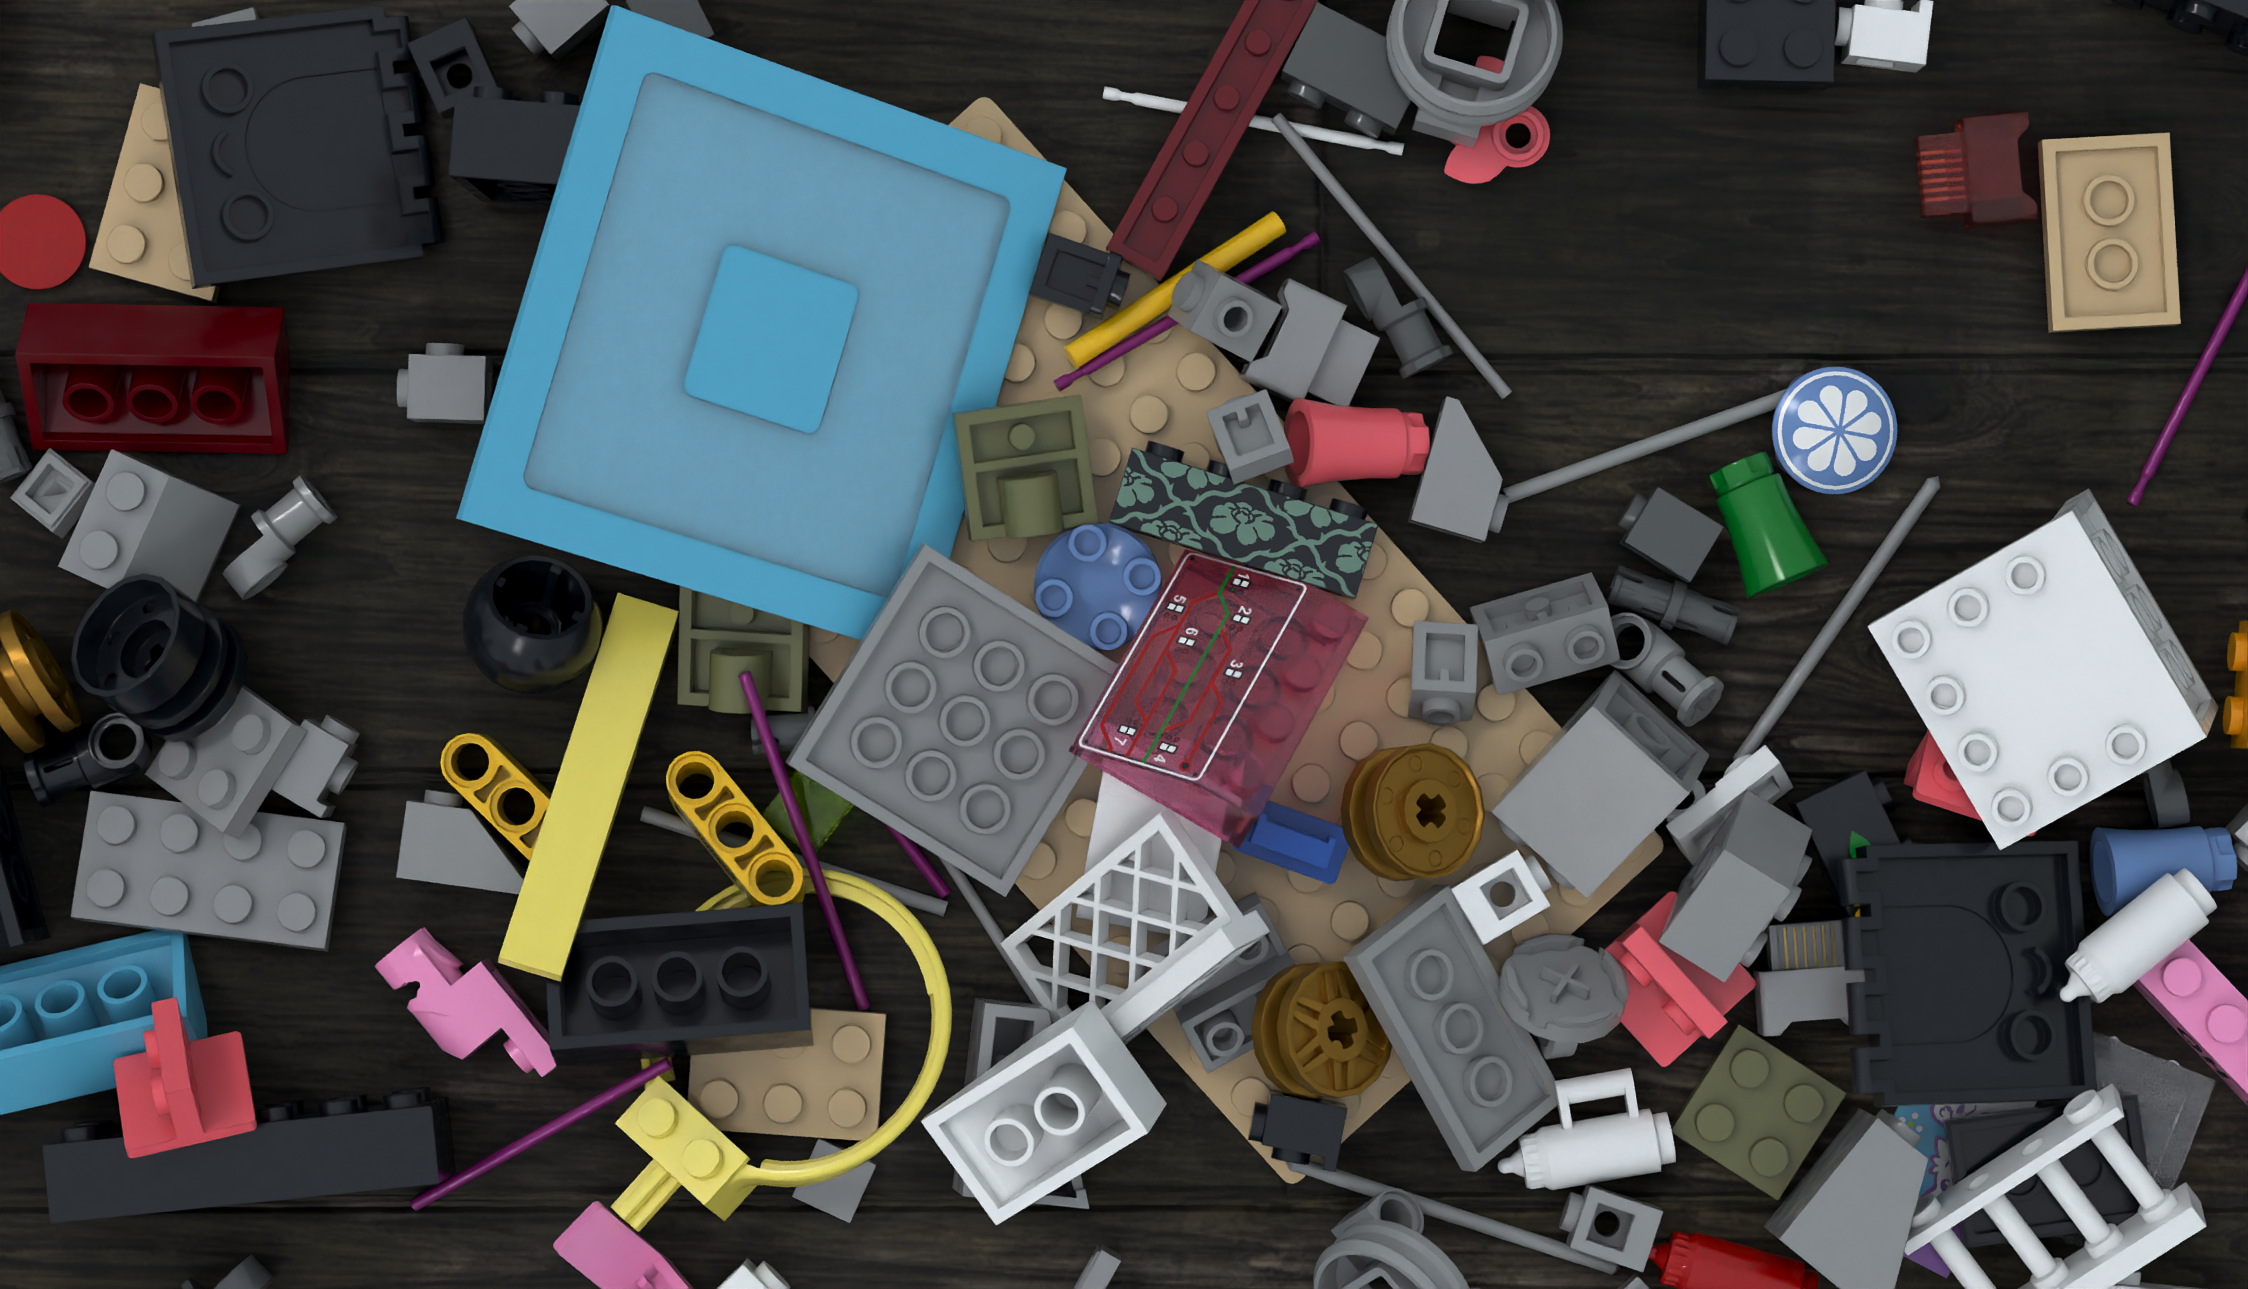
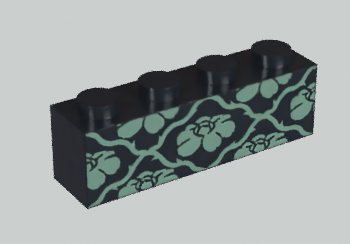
M1148 441L1145 451L1135 448L1131 449L1110 516V524L1274 576L1296 581L1351 600L1356 599L1379 525L1366 521L1369 509L1335 498L1331 499L1329 509L1304 501L1307 493L1306 489L1274 479H1270L1268 489L1247 484L1243 481L1233 484L1226 464L1209 460L1206 470L1182 463L1184 451L1160 443Z

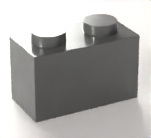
M1317 2L1281 73L1280 79L1290 83L1287 93L1317 109H1321L1326 101L1347 112L1344 122L1366 135L1378 138L1383 130L1394 136L1411 100L1402 91L1391 71L1386 51V37Z

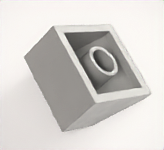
M111 449L58 567L107 589L124 578L144 573L162 577L186 593L197 604L242 505L130 454Z

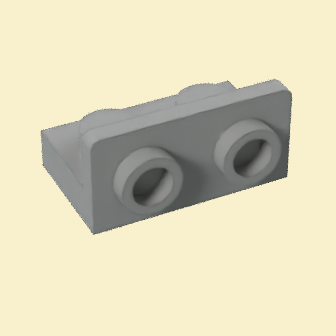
M1592 572L1469 607L1473 624H1478V638L1487 656L1494 687L1498 694H1507L1617 662L1620 658L1609 608Z

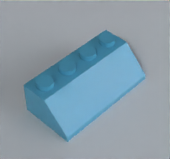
M152 930L0 966V1115L116 1088L114 1060L146 1052L143 1032L155 1029L151 1007L152 1002L177 997L189 1042L208 1038L207 1018L187 934Z

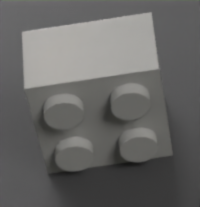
M1746 790L1682 880L1658 942L1724 983L1739 963L1747 968L1750 967L1766 943L1768 934L1764 931L1773 917L1782 922L1800 896L1802 889L1797 885L1812 862V858L1806 855L1805 851L1813 830L1751 791Z

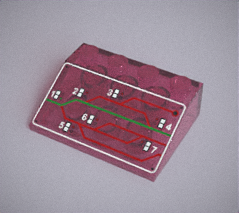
M1185 549L1072 743L1069 752L1239 848L1263 811L1369 617L1313 585Z

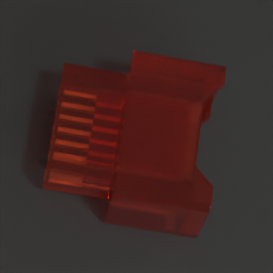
M2027 111L1962 117L1955 122V133L1918 136L1914 139L1921 219L1963 215L1965 229L2026 224L2037 219L2036 202L2022 191L2017 141L2029 127Z

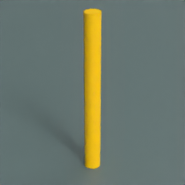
M1272 211L1199 260L1225 273L1285 234V225L1280 217ZM1195 262L1063 347L1070 363L1076 369L1080 368L1170 309L1176 284L1184 274L1191 271Z

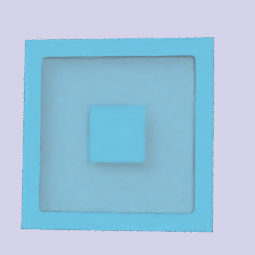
M611 5L456 519L861 640L921 543L928 545L950 559L964 513L952 412L996 406L1067 168L625 8Z

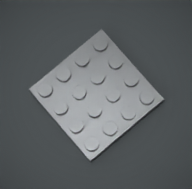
M921 543L785 762L1006 897L1096 751L1081 747L1079 739L1122 666L933 548ZM1125 668L1121 671L1081 741L1083 745L1098 749L1105 738L1100 723L1130 673ZM1132 675L1104 723L1107 733L1141 680L1138 676Z

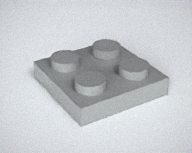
M243 685L233 706L215 726L193 739L180 742L166 740L145 775L221 832L239 840L307 733V730Z

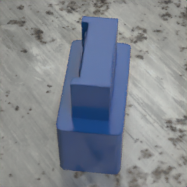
M1250 795L1247 798L1231 842L1232 847L1236 851L1327 884H1333L1337 880L1349 846L1344 837L1342 826L1256 795Z

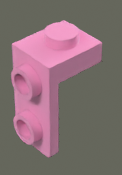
M599 1201L593 1202L553 1244L554 1249L561 1257L601 1289H694L668 1258Z

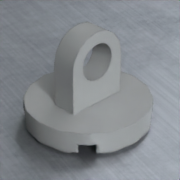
M1543 934L1522 941L1513 949L1512 956L1505 960L1498 984L1501 1004L1514 1022L1533 1034L1534 1042L1546 1060L1572 1056L1577 1049L1578 1043H1585L1607 1035L1620 1023L1629 994L1626 972L1615 957L1601 947L1597 953L1593 949L1583 946L1585 939L1572 935Z

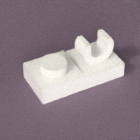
M1766 745L1754 754H1747L1736 759L1726 769L1723 778L1715 783L1716 787L1707 793L1702 783L1696 780L1691 790L1692 795L1695 797L1693 804L1684 810L1674 809L1666 817L1669 822L1666 825L1668 831L1680 851L1692 865L1697 861L1746 790L1773 804L1793 788L1780 761Z

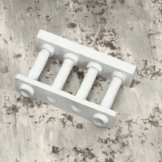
M2111 1083L2099 1092L2088 1090L2079 1094L2067 1104L2063 1115L1936 1197L1933 1194H1927L1918 1198L1904 1252L1910 1255L1929 1242L1965 1289H1997L1951 1229L1983 1208L2033 1273L2030 1281L2018 1289H2109L2207 1225L2201 1201L2189 1185L2185 1182L2172 1191L2169 1189L2161 1190L2113 1126L2115 1122L2124 1117L2120 1094ZM2090 1138L2140 1204L2138 1213L2117 1226L2114 1223L2107 1224L2059 1161V1158ZM2036 1173L2086 1238L2084 1247L2064 1260L2059 1257L2053 1258L2005 1195L2006 1192Z

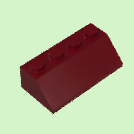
M28 303L15 355L33 450H48L51 448L52 450L111 451L113 449L117 451L287 454L289 446L290 350L284 307Z

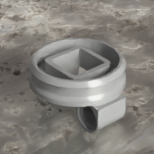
M1395 0L1386 31V51L1391 71L1402 91L1418 106L1412 130L1474 148L1481 126L1494 125L1514 118L1533 105L1542 95L1557 67L1563 45V24L1555 0ZM1448 2L1447 13L1507 31L1512 20L1515 21L1500 74L1434 54V48Z
M1399 1188L1384 1190L1348 1213L1331 1230L1337 1239L1320 1255L1313 1275L1314 1289H1372L1368 1283L1379 1276H1382L1392 1289H1480L1469 1288L1463 1275L1449 1257L1434 1243L1421 1235L1424 1228V1216L1421 1207L1411 1194Z

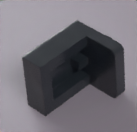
M1050 233L1029 295L1102 320L1106 307L1119 309L1131 274L1120 270L1123 255L1112 251L1107 253Z

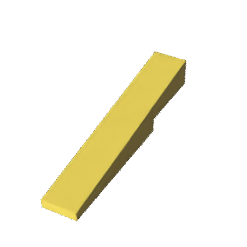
M617 593L499 954L498 963L561 982L676 632L679 611Z

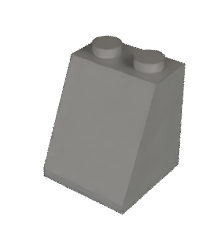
M1614 670L1504 791L1493 808L1492 813L1499 818L1500 828L1513 842L1524 847L1529 845L1546 861L1549 873L1558 883L1571 890L1576 888L1588 898L1690 794L1709 754L1618 671Z
M1859 1108L1763 1227L1839 1289H1895L1928 1163V1158L1914 1148L1922 1138L1892 1113L1889 1114L1881 1109L1874 1116Z

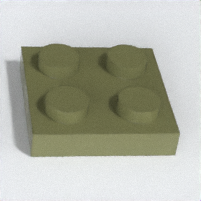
M1736 1023L1671 1124L1673 1134L1778 1201L1847 1093Z

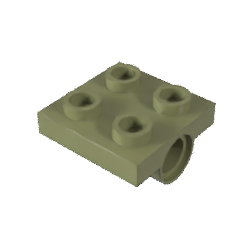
M1077 394L952 412L967 531L970 541L974 542L1001 537L1025 538L1061 532L1069 527L1098 523L1082 396Z
M680 586L677 704L709 706L710 710L722 713H751L738 677L739 674L750 671L764 711L802 712L808 709L810 625Z

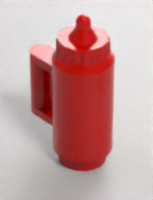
M1680 1231L1672 1232L1667 1243L1657 1246L1652 1245L1648 1257L1649 1260H1652L1660 1268L1659 1281L1676 1289H1817L1818 1272L1805 1269V1262L1700 1232L1692 1234Z

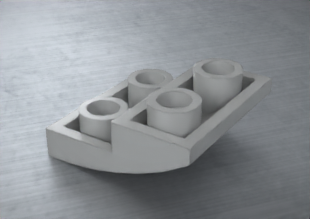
M1256 892L1235 904L1243 916L1256 910L1270 932L1173 1007L1184 1032L1207 1073L1254 1049L1251 1026L1255 1003L1268 980L1285 967L1295 965ZM1213 914L1199 923L1208 925L1217 916ZM1186 934V941L1189 940L1192 937V935ZM1170 938L1146 950V952L1167 957L1169 955Z

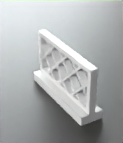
M1171 808L1151 819L1000 944L1042 1007L1049 1010L1053 1023L1072 1012L1067 1005L1068 988L1090 994L1089 1001L1093 1000L1121 1041L1126 1045L1268 934L1270 930L1256 910L1244 916L1242 915ZM1159 833H1161L1174 852L1173 871L1151 866L1152 839ZM1135 854V861L1128 860ZM1114 870L1134 875L1132 904L1110 898L1111 875ZM1150 880L1172 886L1171 915L1149 909ZM1095 886V888H1094V894L1088 892L1089 890H1091V889ZM1188 890L1202 894L1217 917L1208 925L1187 919ZM1073 903L1094 908L1092 936L1071 931ZM1110 913L1132 919L1130 947L1108 941ZM1055 919V926L1050 925L1049 923ZM1148 923L1170 929L1169 955L1167 957L1146 952ZM1186 934L1192 935V937L1186 941ZM1034 935L1054 940L1053 968L1041 965L1026 942ZM1070 945L1092 951L1090 979L1069 973ZM1108 956L1130 962L1127 989L1106 983ZM1146 966L1152 968L1145 974ZM1106 998L1112 1000L1107 1005H1105Z

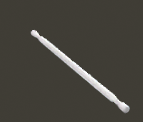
M1106 86L1104 87L1102 98L1111 101H1128L1134 105L1180 114L1187 104L1185 101L1138 92L1133 94L1121 92L1117 88ZM1255 115L1248 126L1281 133L1271 120L1273 118ZM1288 121L1301 137L1364 149L1375 148L1400 156L1403 153L1404 143L1378 141L1369 136Z

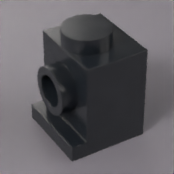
M466 17L407 43L434 105L444 119L454 116L455 96L473 97L475 86L501 88L480 43L475 27ZM462 66L470 68L472 71L471 83L462 89L454 88L450 81L452 72Z
M1269 1089L1267 1104L1259 1102L1254 1104L1248 1140L1261 1142L1262 1145L1273 1147L1271 1158L1281 1161L1309 1165L1311 1154L1322 1156L1320 1163L1322 1169L1336 1172L1348 1108L1344 1103L1318 1098H1301Z

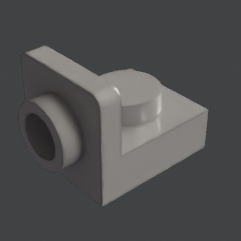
M1267 389L1248 396L1242 395L1231 398L1223 405L1206 411L1216 445L1224 458L1233 484L1294 463L1291 448Z
M1414 621L1411 689L1408 703V716L1410 718L1423 719L1429 724L1447 726L1459 721L1472 720L1477 684L1478 624Z

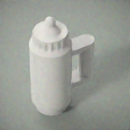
M2186 868L2181 869L2174 876L2169 873L2163 875L2079 943L2077 951L2065 962V966L2071 974L2068 984L2060 991L2061 999L2065 1002H2070L2079 996H2090L2096 1003H2101L2112 994L2124 992L2209 923L2207 916L2217 909V905L2209 892Z
M1631 1068L1554 1081L1561 1124L1540 1127L1535 1133L1518 1137L1519 1149L1510 1157L1501 1159L1498 1162V1170L1504 1174L1515 1173L1524 1177L1527 1188L1545 1187L1550 1190L1661 1172V1165L1676 1162L1669 1117L1667 1112L1652 1114L1650 1108L1638 1110ZM1624 1095L1627 1112L1572 1122L1569 1104Z

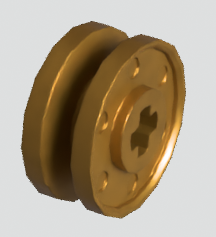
M9 609L0 615V640L3 646L0 648V726L15 745L25 753H31L45 745V734L39 718L40 714L43 713L61 732H68L81 725V714L63 672L37 631L18 610Z
M1432 743L1374 751L1356 765L1347 780L1340 809L1344 837L1356 860L1373 875L1395 882L1430 879L1454 873L1470 860L1481 841L1485 819L1482 790L1470 766L1451 749Z
M1345 962L1303 963L1285 967L1267 981L1255 1003L1251 1026L1255 1056L1266 1077L1284 1093L1301 1098H1318L1322 1096L1343 1098L1361 1094L1379 1079L1390 1059L1392 1044Z

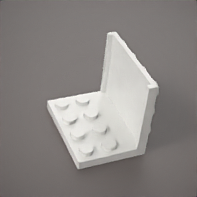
M2089 488L2067 500L2048 523L1885 614L1867 626L1999 850L2006 848L2207 738L2219 708Z

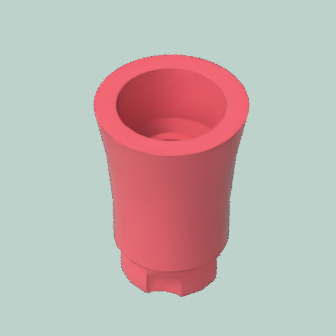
M1297 398L1291 403L1286 415L1284 433L1291 448L1294 463L1285 465L1290 482L1295 486L1302 488L1333 481L1367 478L1395 479L1400 474L1419 475L1424 471L1425 461L1429 455L1430 437L1429 428L1425 425L1421 413L1400 412L1396 408H1363L1332 405Z

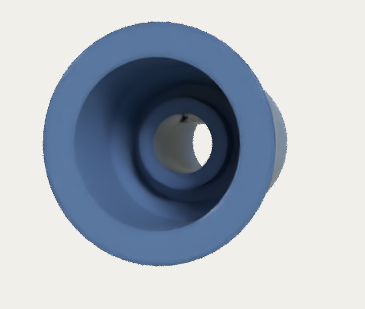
M2200 826L2175 829L2128 830L2097 827L2091 836L2089 851L2091 880L2097 903L2102 913L2107 917L2115 915L2166 873L2174 876L2183 868L2190 871L2209 894L2211 891L2232 889L2233 881L2237 879V858L2231 834L2227 828L2216 827L2203 830Z

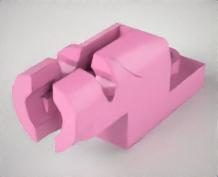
M424 927L403 941L374 966L393 990L404 987L410 982H420L417 997L409 1001L407 1008L443 1051L463 1060L503 1029L510 1038L503 1045L511 1058L524 1072L529 1073L535 1068L540 1076L544 1077L557 1067L550 1052L548 1030L489 958L480 961L463 975L459 970L463 963L437 942Z

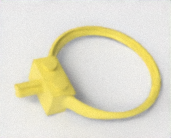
M802 868L805 894H816L808 869ZM821 869L830 895L862 905L887 921L909 945L923 974L931 1003V1035L922 1070L902 1105L880 1128L851 1147L831 1155L802 1161L765 1159L761 1163V1167L756 1168L747 1164L750 1158L667 1083L668 1081L676 1080L672 1068L645 1083L644 1092L615 1123L653 1158L647 1167L610 1206L637 1232L641 1231L681 1185L723 1221H726L757 1185L803 1187L823 1183L842 1176L861 1166L891 1144L922 1110L935 1088L947 1056L952 1025L951 994L944 965L932 939L918 919L896 898L874 884L853 875ZM771 871L760 879L758 889L764 895L770 897L782 896L792 887L793 879L785 872ZM734 884L714 895L695 911L745 908L751 906V904ZM663 1058L640 1059L642 1070Z

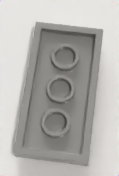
M91 791L70 917L81 921L328 952L347 826L342 822L256 812L238 840L221 832L183 802Z
M1433 885L1343 956L1461 1170L1478 1171L1558 1105L1554 1081L1556 1080L1529 1031L1514 1022L1501 1004L1498 987L1500 978L1449 885Z

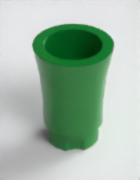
M1766 451L1743 458L1709 475L1712 486L1719 497L1715 502L1726 525L1739 563L1747 599L1783 587L1830 564L1804 524L1788 493L1781 474H1774L1772 463Z

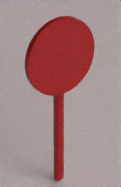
M35 194L20 197L0 211V272L8 280L26 289L46 290L65 283L78 271L85 257L87 238L81 219L69 205L52 196Z

